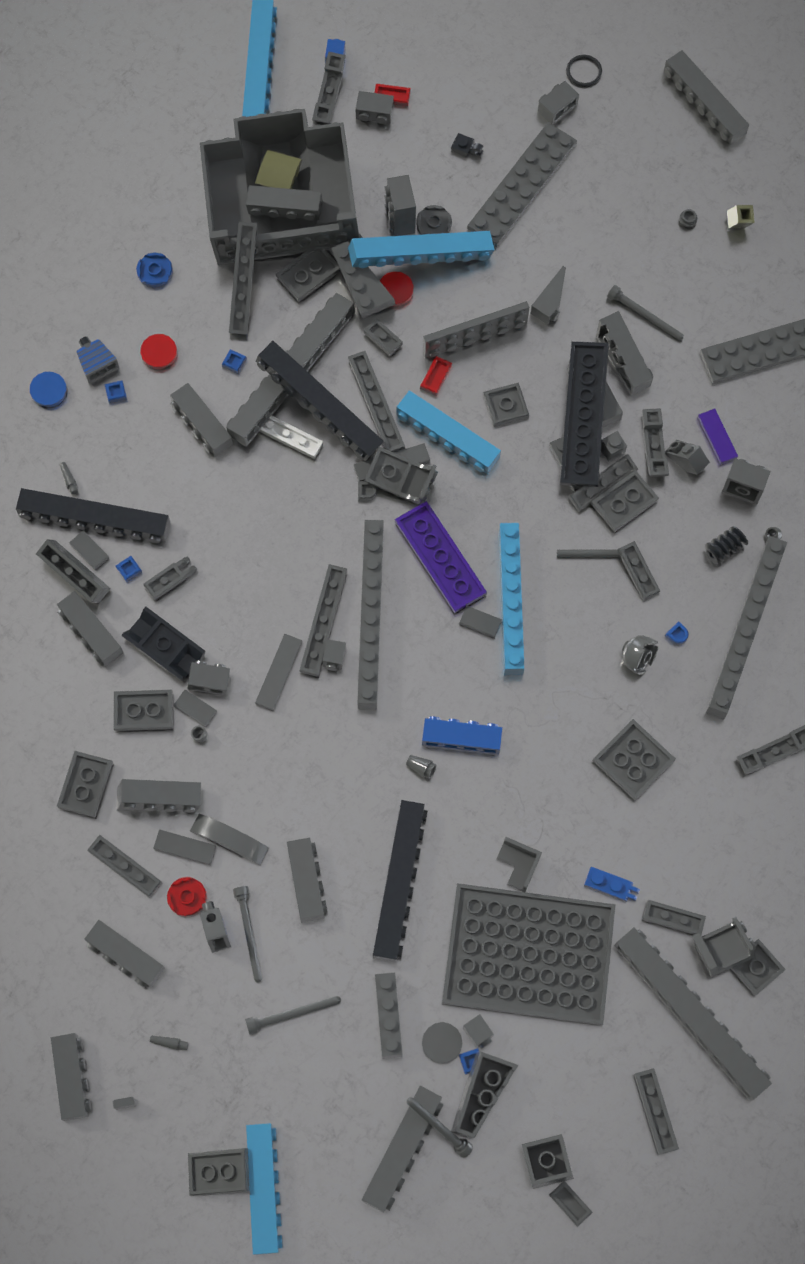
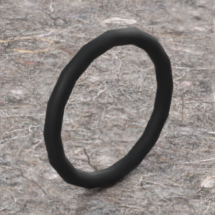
M583 54L577 55L569 61L566 72L571 82L578 86L586 87L598 82L602 75V67L596 58ZM581 58L590 59L598 66V76L591 82H578L570 73L572 63Z

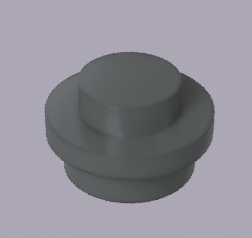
M687 209L680 214L679 220L683 226L692 227L697 223L698 217L695 211Z

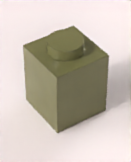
M736 205L727 210L729 228H746L755 223L753 205Z

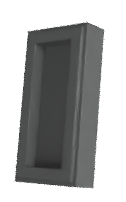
M84 530L69 542L94 570L109 559V556Z
M466 606L459 624L495 638L502 619Z
M184 690L174 703V707L204 727L208 725L217 712L216 709L187 690Z
M565 1181L549 1194L577 1227L593 1213Z

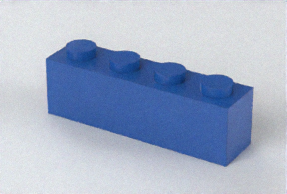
M431 716L429 719L425 718L422 746L499 755L503 727H498L499 725L494 723L479 725V722L476 721L462 723L458 719H448V721H445L439 717Z

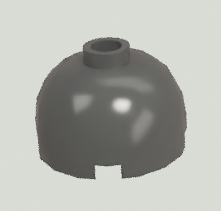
M638 635L630 641H626L622 648V651H624L623 661L626 667L638 675L644 674L646 672L644 668L647 663L651 666L657 655L658 646L655 644L658 641L644 635Z

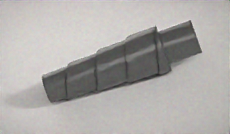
M65 462L60 463L67 489L70 490L71 494L78 493L76 481Z
M153 1035L150 1037L151 1043L172 1049L187 1050L188 1042L181 1041L178 1038Z

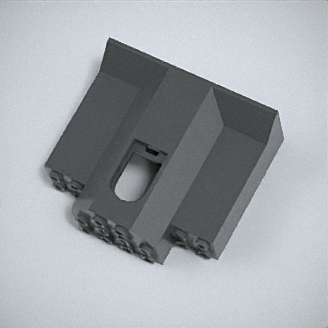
M305 109L277 111L270 114H258L249 117L241 116L233 119L235 138L227 137L221 140L200 142L209 237L217 265L235 263L238 222L257 223L254 260L301 254L313 247L314 252L320 251V249L329 250L348 241L350 243L353 238H360L344 122L308 127ZM267 150L302 159L299 173L295 177L292 189L321 192L323 203L320 220L308 221L301 218H273L267 215L254 216L248 214L246 201L249 185L261 186L255 182Z

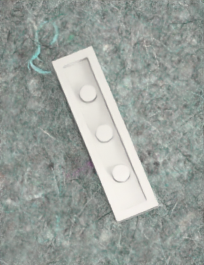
M272 415L259 431L313 459L316 458L323 446V441Z

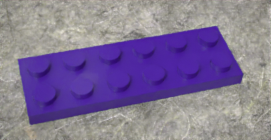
M427 501L395 519L396 525L454 613L487 595V591Z

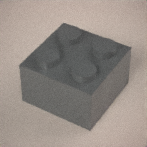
M735 458L722 492L758 504L771 471L767 470L764 466H755L747 460Z
M562 1134L522 1144L533 1189L574 1179Z

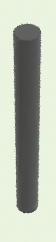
M617 549L557 550V557H620Z

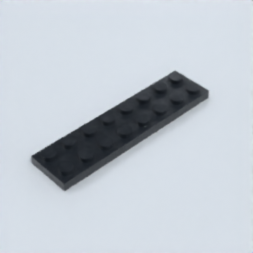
M571 342L560 485L598 487L609 343Z

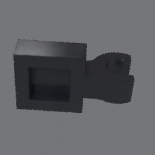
M458 133L451 146V151L466 157L469 153L481 157L484 152L482 150L484 146L480 143L474 144L473 138Z

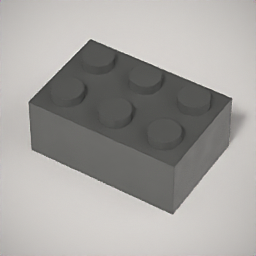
M409 175L387 178V186H384L386 194L384 195L386 203L384 206L386 215L389 216V230H393L394 236L413 234L416 230V204Z

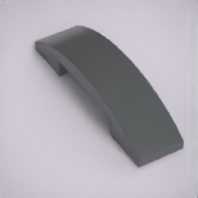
M328 51L324 77L312 121L330 124L339 94L346 55Z
M661 408L643 409V435L650 477L669 476L662 431Z
M805 725L764 746L737 756L736 758L745 775L767 767L804 749Z
M200 813L190 829V832L222 845L258 865H261L269 850V847L254 838Z

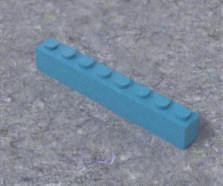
M252 0L242 116L249 117L266 114V109L269 110L270 100L267 99V94L271 93V83H268V79H272L270 63H273V52H271V48H274L275 38L272 37V33H276V22H273V20L277 18V7H274V0Z
M490 231L353 238L348 247L352 267L366 268L368 266L383 267L385 265L400 266L403 264L417 265L420 263L434 264L437 262L451 263L454 261L468 262L471 260L485 261L490 259L495 250Z
M500 523L499 549L504 675H523L524 643L519 523Z

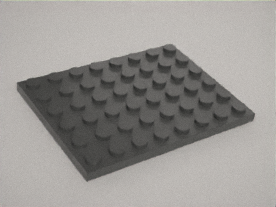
M457 883L442 1004L603 1025L616 904Z

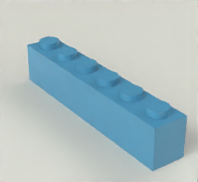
M410 390L396 407V414L400 420L409 422L415 430L424 432L432 441H438L447 451H453L462 461L471 463L477 471L488 474L499 460L501 455L500 449Z
M271 1123L246 1125L253 1255L279 1253V1248H283L282 1235H278V1227L281 1226V1213L277 1214V1205H280V1192H276L275 1183H279V1172L274 1169V1162H278L277 1149H273V1141H277L276 1128H272Z

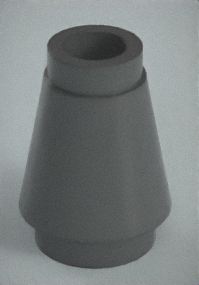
M410 755L406 762L407 766L423 778L427 777L429 779L433 776L437 767L432 760Z

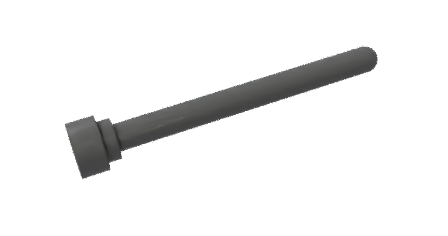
M614 285L607 295L609 299L621 301L676 339L683 340L684 335L625 296L620 287Z
M248 886L237 887L233 889V894L240 904L255 982H260L262 975L247 903L248 895L250 894Z
M335 996L261 1019L247 1018L245 1021L249 1035L257 1033V1030L261 1029L260 1027L337 1005L341 1002V998Z
M409 1097L407 1099V1104L454 1145V1150L459 1156L464 1158L470 1155L473 1146L467 1139H459L414 1098Z

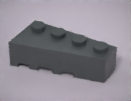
M348 241L331 248L362 319L395 305L394 298L369 267H352L348 250L350 243Z
M617 311L600 319L596 337L600 343H609L608 357L630 394L634 395L650 387L653 374L647 368L620 312Z
M122 779L117 787V811L164 810L173 812L183 810L184 812H195L201 806V782Z
M481 1051L477 1052L451 1132L469 1139L475 1138L519 1065Z

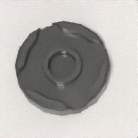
M427 206L418 213L416 219L417 230L421 235L449 233L452 226L451 215L442 206Z
M445 1022L435 1023L428 1027L422 1039V1047L426 1056L433 1062L440 1064L456 1059L461 1052L463 1044L458 1029Z

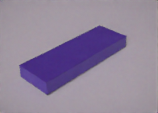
M714 408L699 414L697 418L720 465L730 462L735 458L737 459L738 454L716 409Z

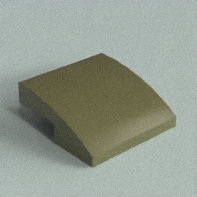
M267 150L255 183L264 187L292 189L295 177L298 176L302 159Z

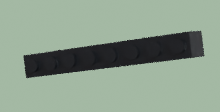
M273 340L257 356L255 361L257 366L262 371L268 372L272 380L277 384L280 383L285 388L286 393L292 397L294 396L304 409L311 411L317 421H322L327 426V430L332 434H336L342 444L350 447L359 459L368 460L378 447L382 445L384 441Z
M24 488L20 490L16 505V511L23 519L30 520L35 518L44 523H49L50 521L57 522L61 526L73 525L82 530L89 528L98 533L106 531L111 532L115 536L127 535L136 540L144 538L149 539L153 543L166 542L170 525L169 515Z
M401 800L373 959L396 963L397 957H402L403 946H400V940L405 938L407 926H403L404 918H409L410 907L407 906L408 899H412L414 887H410L411 880L416 879L417 868L414 867L415 860H419L421 851L417 846L418 841L423 840L424 829H421V824L426 822L428 810H424L425 804Z

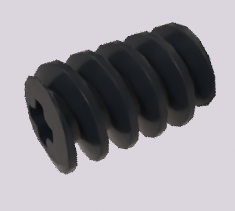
M732 526L729 530L724 531L723 534L718 535L717 538L712 539L711 543H706L705 550L709 559L715 565H718L717 558L720 561H724L723 554L726 557H730L729 550L732 553H736L735 546L738 549H742L741 542L744 545H748V540L740 529Z

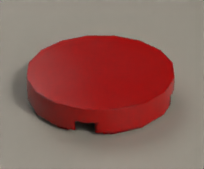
M393 271L385 274L380 279V282L394 298L395 305L393 307L403 306L411 300L414 285L408 275Z
M154 334L143 341L140 354L148 367L162 370L169 365L171 366L176 360L177 347L169 336Z
M183 877L174 881L167 893V902L171 910L182 917H192L200 913L203 909L202 904L207 901V894L203 884L191 877Z

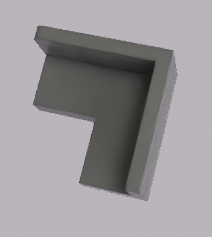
M505 837L497 859L514 866L507 885L526 892L542 852Z

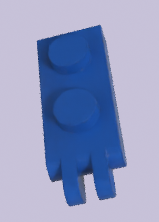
M592 866L584 884L587 888L625 902L628 899L636 901L637 896L630 894V892L638 894L640 889L633 886V882Z

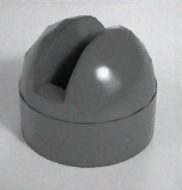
M770 527L766 530L765 537L768 539L769 536L777 534L775 538L781 539L782 532L777 527Z
M195 726L191 730V737L196 742H204L207 739V731L203 726Z

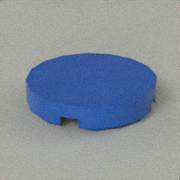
M162 253L146 254L144 258L138 261L136 267L137 276L141 283L152 288L162 287L167 284L173 274L171 261Z
M42 372L34 377L30 384L31 397L39 406L54 407L59 405L66 397V383L55 372Z

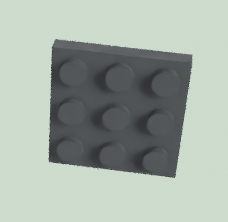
M632 719L592 761L636 801L676 758Z

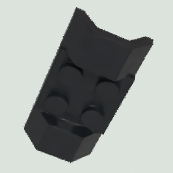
M146 606L135 624L121 635L139 651L180 681L189 677L191 663L202 661L206 652Z

